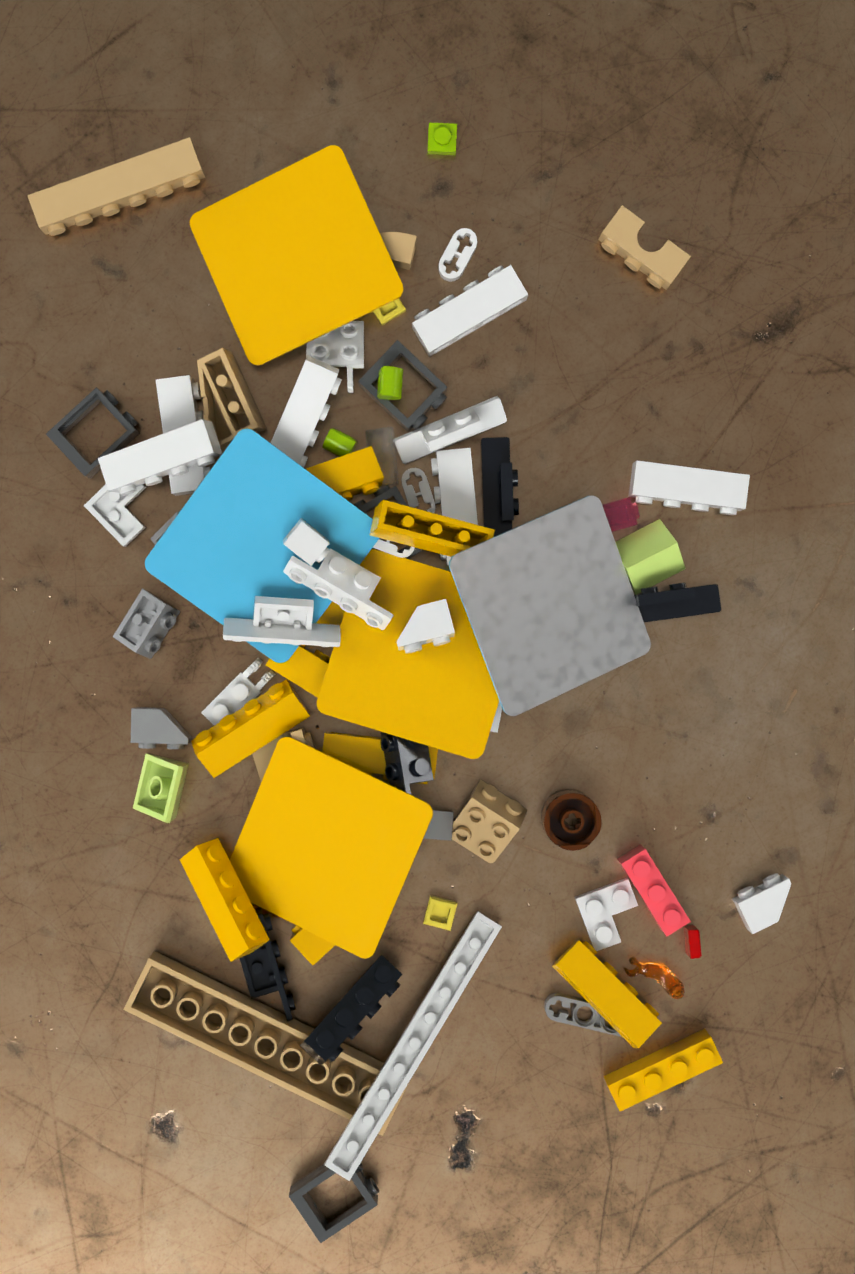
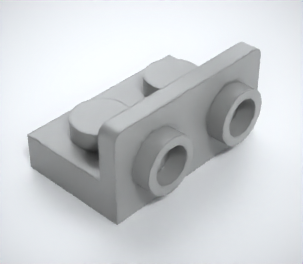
M142 588L113 637L135 653L151 659L160 649L161 642L169 629L174 626L180 611Z

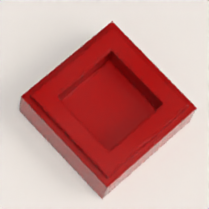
M693 924L683 926L686 954L690 959L701 958L699 930Z

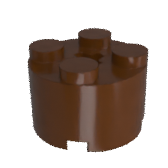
M563 790L555 793L547 799L541 814L545 833L554 844L565 850L576 851L586 848L598 836L601 830L602 819L599 809L587 795L580 791ZM571 813L578 818V820L573 821V826H569L564 821L569 818Z

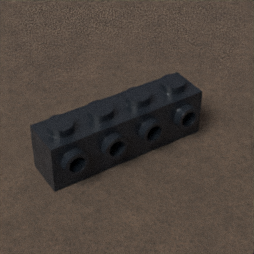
M381 955L300 1046L320 1065L325 1063L327 1059L332 1063L344 1050L340 1046L347 1037L352 1041L362 1030L363 1027L359 1023L365 1016L371 1019L382 1007L378 1003L385 994L390 998L400 987L401 984L397 980L403 974Z

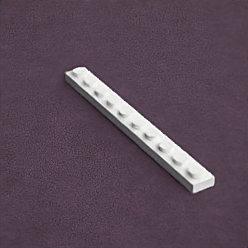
M480 912L475 913L324 1163L326 1167L350 1181L502 926Z

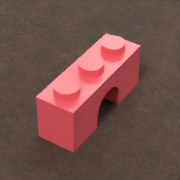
M641 844L617 859L666 937L691 922L649 853Z

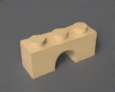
M622 205L598 239L602 242L601 246L610 254L615 255L617 253L624 258V263L633 271L638 272L640 270L647 275V280L656 288L660 289L663 287L667 290L691 256L670 240H667L664 246L655 252H648L642 249L638 243L637 235L645 222Z

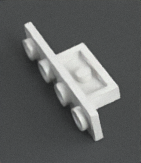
M495 396L394 439V443L402 463L407 464L503 424L507 421L500 398Z
M331 548L318 570L291 556L283 571L292 581L304 584L314 590L318 596L328 598L338 604L342 610L359 616L371 627L384 630L394 616L389 611L369 600L381 577Z
M255 596L253 619L224 618L223 639L235 642L249 641L265 644L281 643L339 647L341 634L340 625L312 623L314 600Z

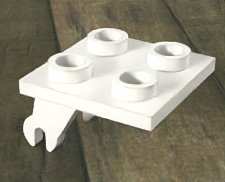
M351 321L307 343L306 358L309 355L333 367H347L348 393H354L353 369L364 368V321Z

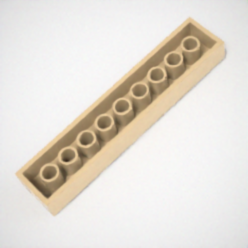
M156 951L148 958L123 1009L349 1120L353 1117L385 1064L342 1043L340 1046L344 1050L332 1063L327 1059L325 1063L320 1065L300 1046L313 1032L314 1028L295 1019L287 1022L285 1014ZM404 1091L380 1129L379 1135L383 1136Z

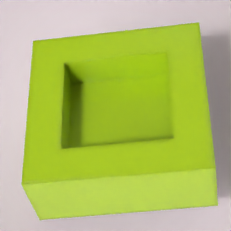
M429 122L427 154L456 156L457 124Z

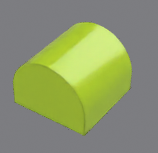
M383 366L379 370L378 399H401L402 368Z
M332 428L329 430L322 448L341 457L352 453L358 441L340 430Z

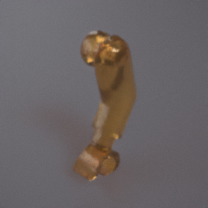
M634 957L629 959L630 964L636 965V968L633 970L624 968L629 977L641 974L646 978L656 979L673 999H680L684 996L685 989L683 983L668 967L649 963L642 965Z

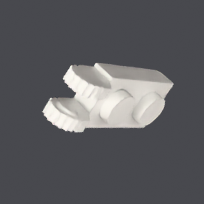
M259 657L244 672H240L201 712L213 725L218 724L226 715L233 714L244 707L249 700L255 699L262 692L261 689L276 675L270 670L261 677V680L256 685L248 678L261 667L263 661Z

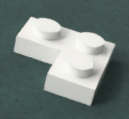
M105 484L84 505L123 547H126L146 528L126 508L146 488L144 484L137 486L136 492L120 496V493L108 491Z
M624 878L575 897L593 948L599 951L621 943L612 915L638 906L629 879Z

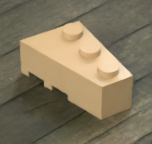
M221 348L197 360L201 397H203L205 413L203 418L213 423L221 451L228 447L236 434L242 429H251L257 434L266 430L232 351Z

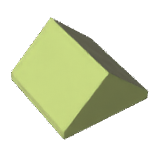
M660 519L615 542L635 595L641 592V588L652 587L686 569L678 542Z
M146 753L133 809L163 822L171 823L177 816L189 763Z

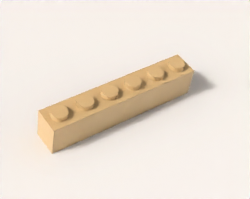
M189 137L27 196L41 231L45 235L50 234L54 236L65 232L69 226L75 224L77 226L87 225L93 221L92 218L97 216L117 214L122 207L128 205L131 207L140 206L150 197L156 195L157 197L168 196L173 193V189L178 187H193L199 184L200 180L205 178L194 145Z

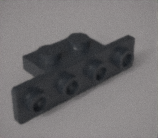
M508 437L481 439L484 527L494 529V537L511 530L514 515H519V499L513 498V487H518V470H512L510 439Z
M686 582L670 584L669 591L659 592L658 586L641 588V594L634 595L636 606L639 607L644 622L721 611L717 584L687 588Z
M381 732L380 744L384 751L385 774L390 785L411 794L410 784L434 780L428 746Z
M261 907L255 908L269 937L268 931L273 930L269 913L263 915ZM269 940L254 952L239 959L251 999L279 991L288 1022L293 1020L291 1011L296 1010L292 993H285L283 985L288 983L284 967L278 968L276 958L281 957L277 941Z

